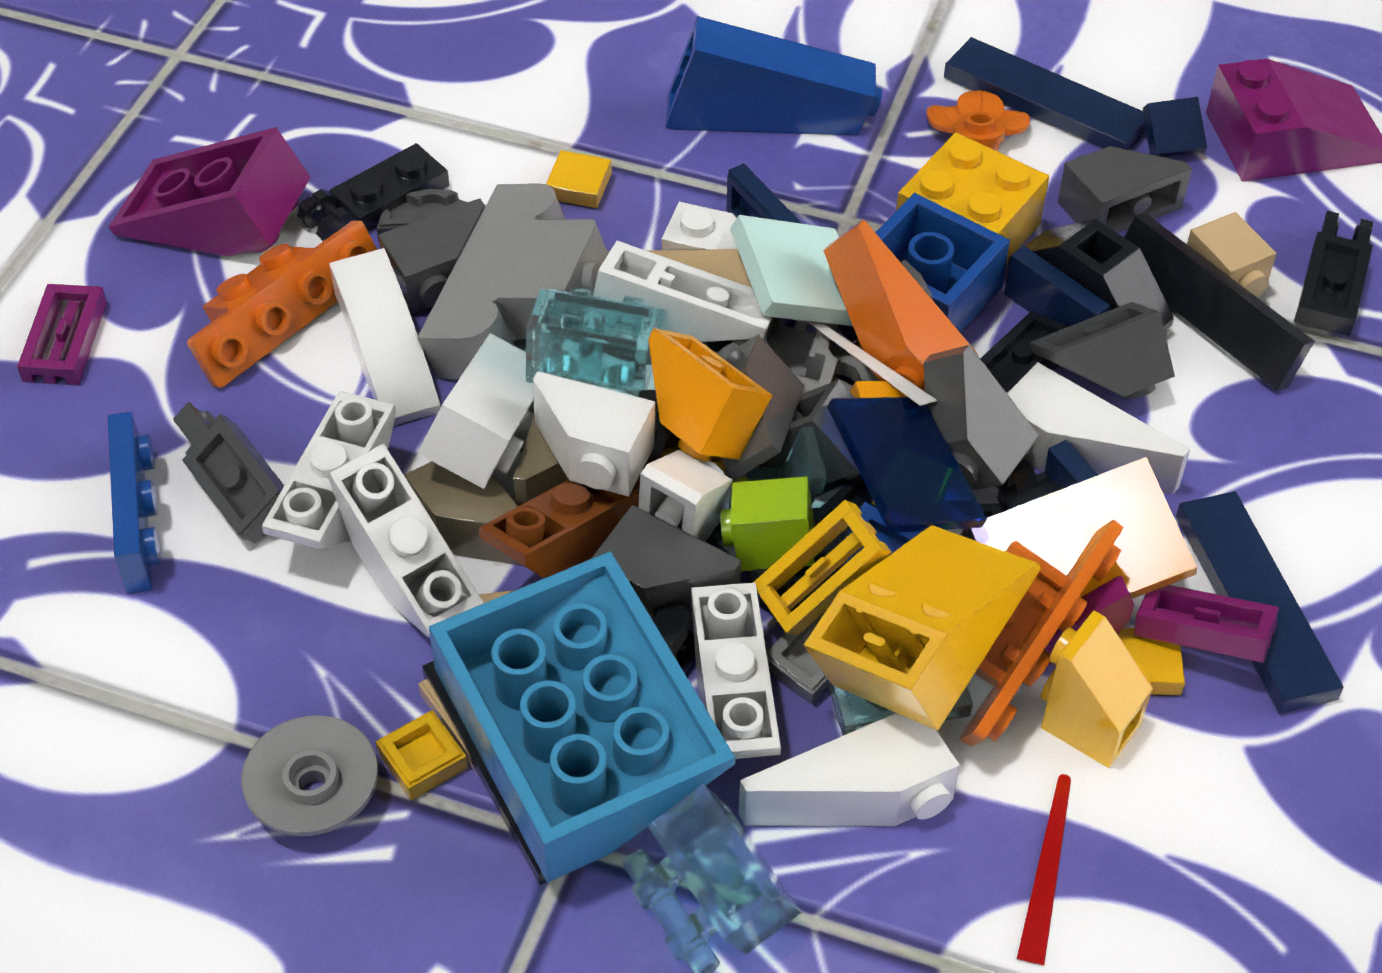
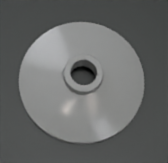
M313 715L298 717L275 726L254 744L243 765L241 786L244 799L251 813L268 828L292 836L320 835L347 824L366 807L377 785L378 763L372 744L352 724L329 716ZM309 783H323L322 786L316 789L303 790Z

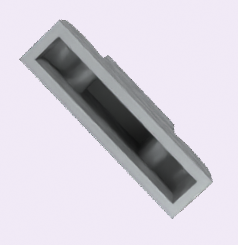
M547 184L496 185L417 337L437 379H460L490 333L515 346L513 341L517 339L564 340L569 331L578 335L583 333L588 321L598 270L608 255L595 220L566 219L553 188Z

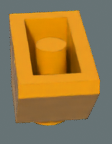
M653 328L648 342L660 423L680 438L678 447L696 459L709 462L715 456L740 460L773 395L694 336Z

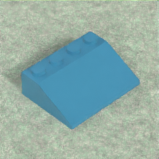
M611 551L429 626L435 670L547 883L611 854L735 765L734 754Z

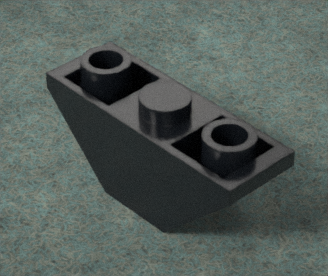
M1092 219L1045 230L1024 245L1110 305L1109 310L1134 302L1160 311L1164 332L1172 326L1174 316L1140 248L1099 220Z

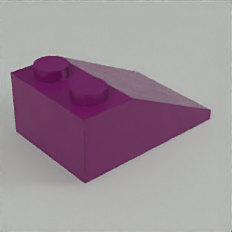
M1268 58L1220 64L1217 66L1206 114L1242 182L1382 163V134L1352 85Z
M277 127L153 159L109 225V229L116 236L223 256H232L249 251L260 253L269 249L277 242L280 236L279 231L289 214L298 206L299 197L311 177Z

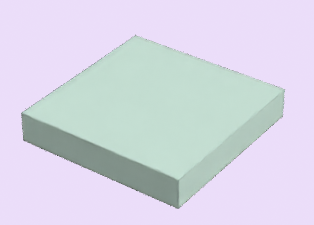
M738 215L730 230L763 316L853 326L823 252L830 243L839 238L835 228Z

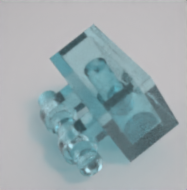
M572 287L570 292L550 288L548 290L540 289L526 328V382L533 383L534 376L537 371L638 397L640 390L648 389L653 372L648 338L653 328L662 330L665 309L643 305V299L625 296L623 301L591 296V290Z
M704 783L647 825L667 854L666 858L655 865L647 851L640 849L630 854L622 864L634 882L631 888L633 895L643 909H652L667 932L664 939L667 947L676 960L684 959L693 973H712L720 965L719 959L708 944L711 936L717 931L725 941L747 955L802 913L727 804ZM685 881L701 905L691 915L687 913L674 893L677 886Z

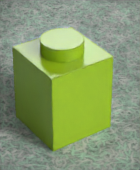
M808 476L732 483L731 508L721 509V534L724 547H735L736 558L741 560V571L769 569L815 527ZM815 557L805 566H812L815 563Z

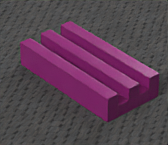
M47 284L17 365L22 382L34 383L36 375H41L44 382L49 384H57L59 377H65L68 385L80 384L107 304L103 287ZM63 300L69 301L64 316L59 320L55 331L56 339L48 360L42 359Z
M1167 585L1145 594L1136 614L1134 636L1264 663L1267 649H1269L1272 635H1274L1276 630L1279 607Z

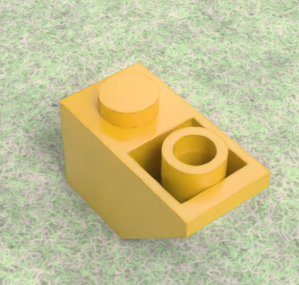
M1093 610L1078 631L1068 627L1062 633L1051 652L1049 662L1056 665V668L1046 681L1040 698L1047 702L1041 728L1100 764L1110 768L1142 724L1153 687L1107 618Z

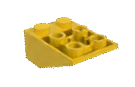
M931 525L841 589L803 645L833 686L938 731L1038 575L1041 567L1037 562Z

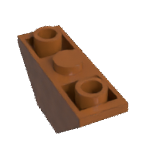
M640 476L629 497L602 489H594L587 485L567 480L480 526L479 538L542 578H547L590 560L632 505L639 507Z

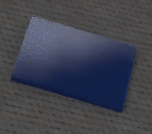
M909 397L831 399L827 408L889 533L924 531L931 525L944 530L983 527L987 518L926 404L920 406Z

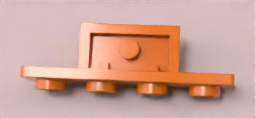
M353 220L315 248L291 247L286 243L277 245L263 253L259 257L261 264L248 274L235 275L217 287L218 295L202 306L211 323L187 341L189 349L213 387L222 388L338 302L334 292L329 263L377 250L362 221Z
M1111 520L1094 533L1067 575L1017 540L1013 541L1005 550L1011 554L1039 563L1041 570L975 672L976 675L991 684L993 688L959 738L971 747L981 743L986 737L996 741L1012 721L1017 711V708L1010 704L1013 696L1022 683L1031 687L1042 675L1049 664L1051 655L1045 648L1057 629L1063 633L1068 627L1071 628L1087 605V601L1081 598L1080 594L1092 577L1100 581L1118 559L1121 549L1114 545L1124 529V526L1116 520Z

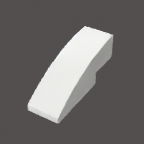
M382 248L329 263L335 296L350 330L353 349L372 396L375 400L395 405L396 415L393 426L438 414L441 405L423 349L417 339L418 335L385 249Z

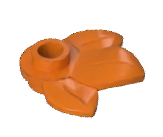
M982 90L963 93L959 96L955 106L932 105L926 109V118L934 129L951 134L959 133L995 151L999 150V143L1004 141L1005 136L1021 134L1030 125V117L1026 112L1004 110L1003 101L997 95Z

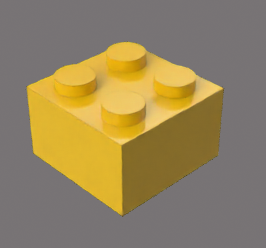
M955 132L898 192L896 211L913 193H916L1010 239L1007 255L1008 261L1009 256L1017 251L1041 224L1050 175Z

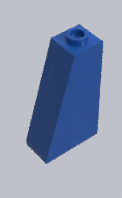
M697 16L668 91L665 127L675 130L859 135L867 116L874 117L878 111L882 97V87L876 86V63Z

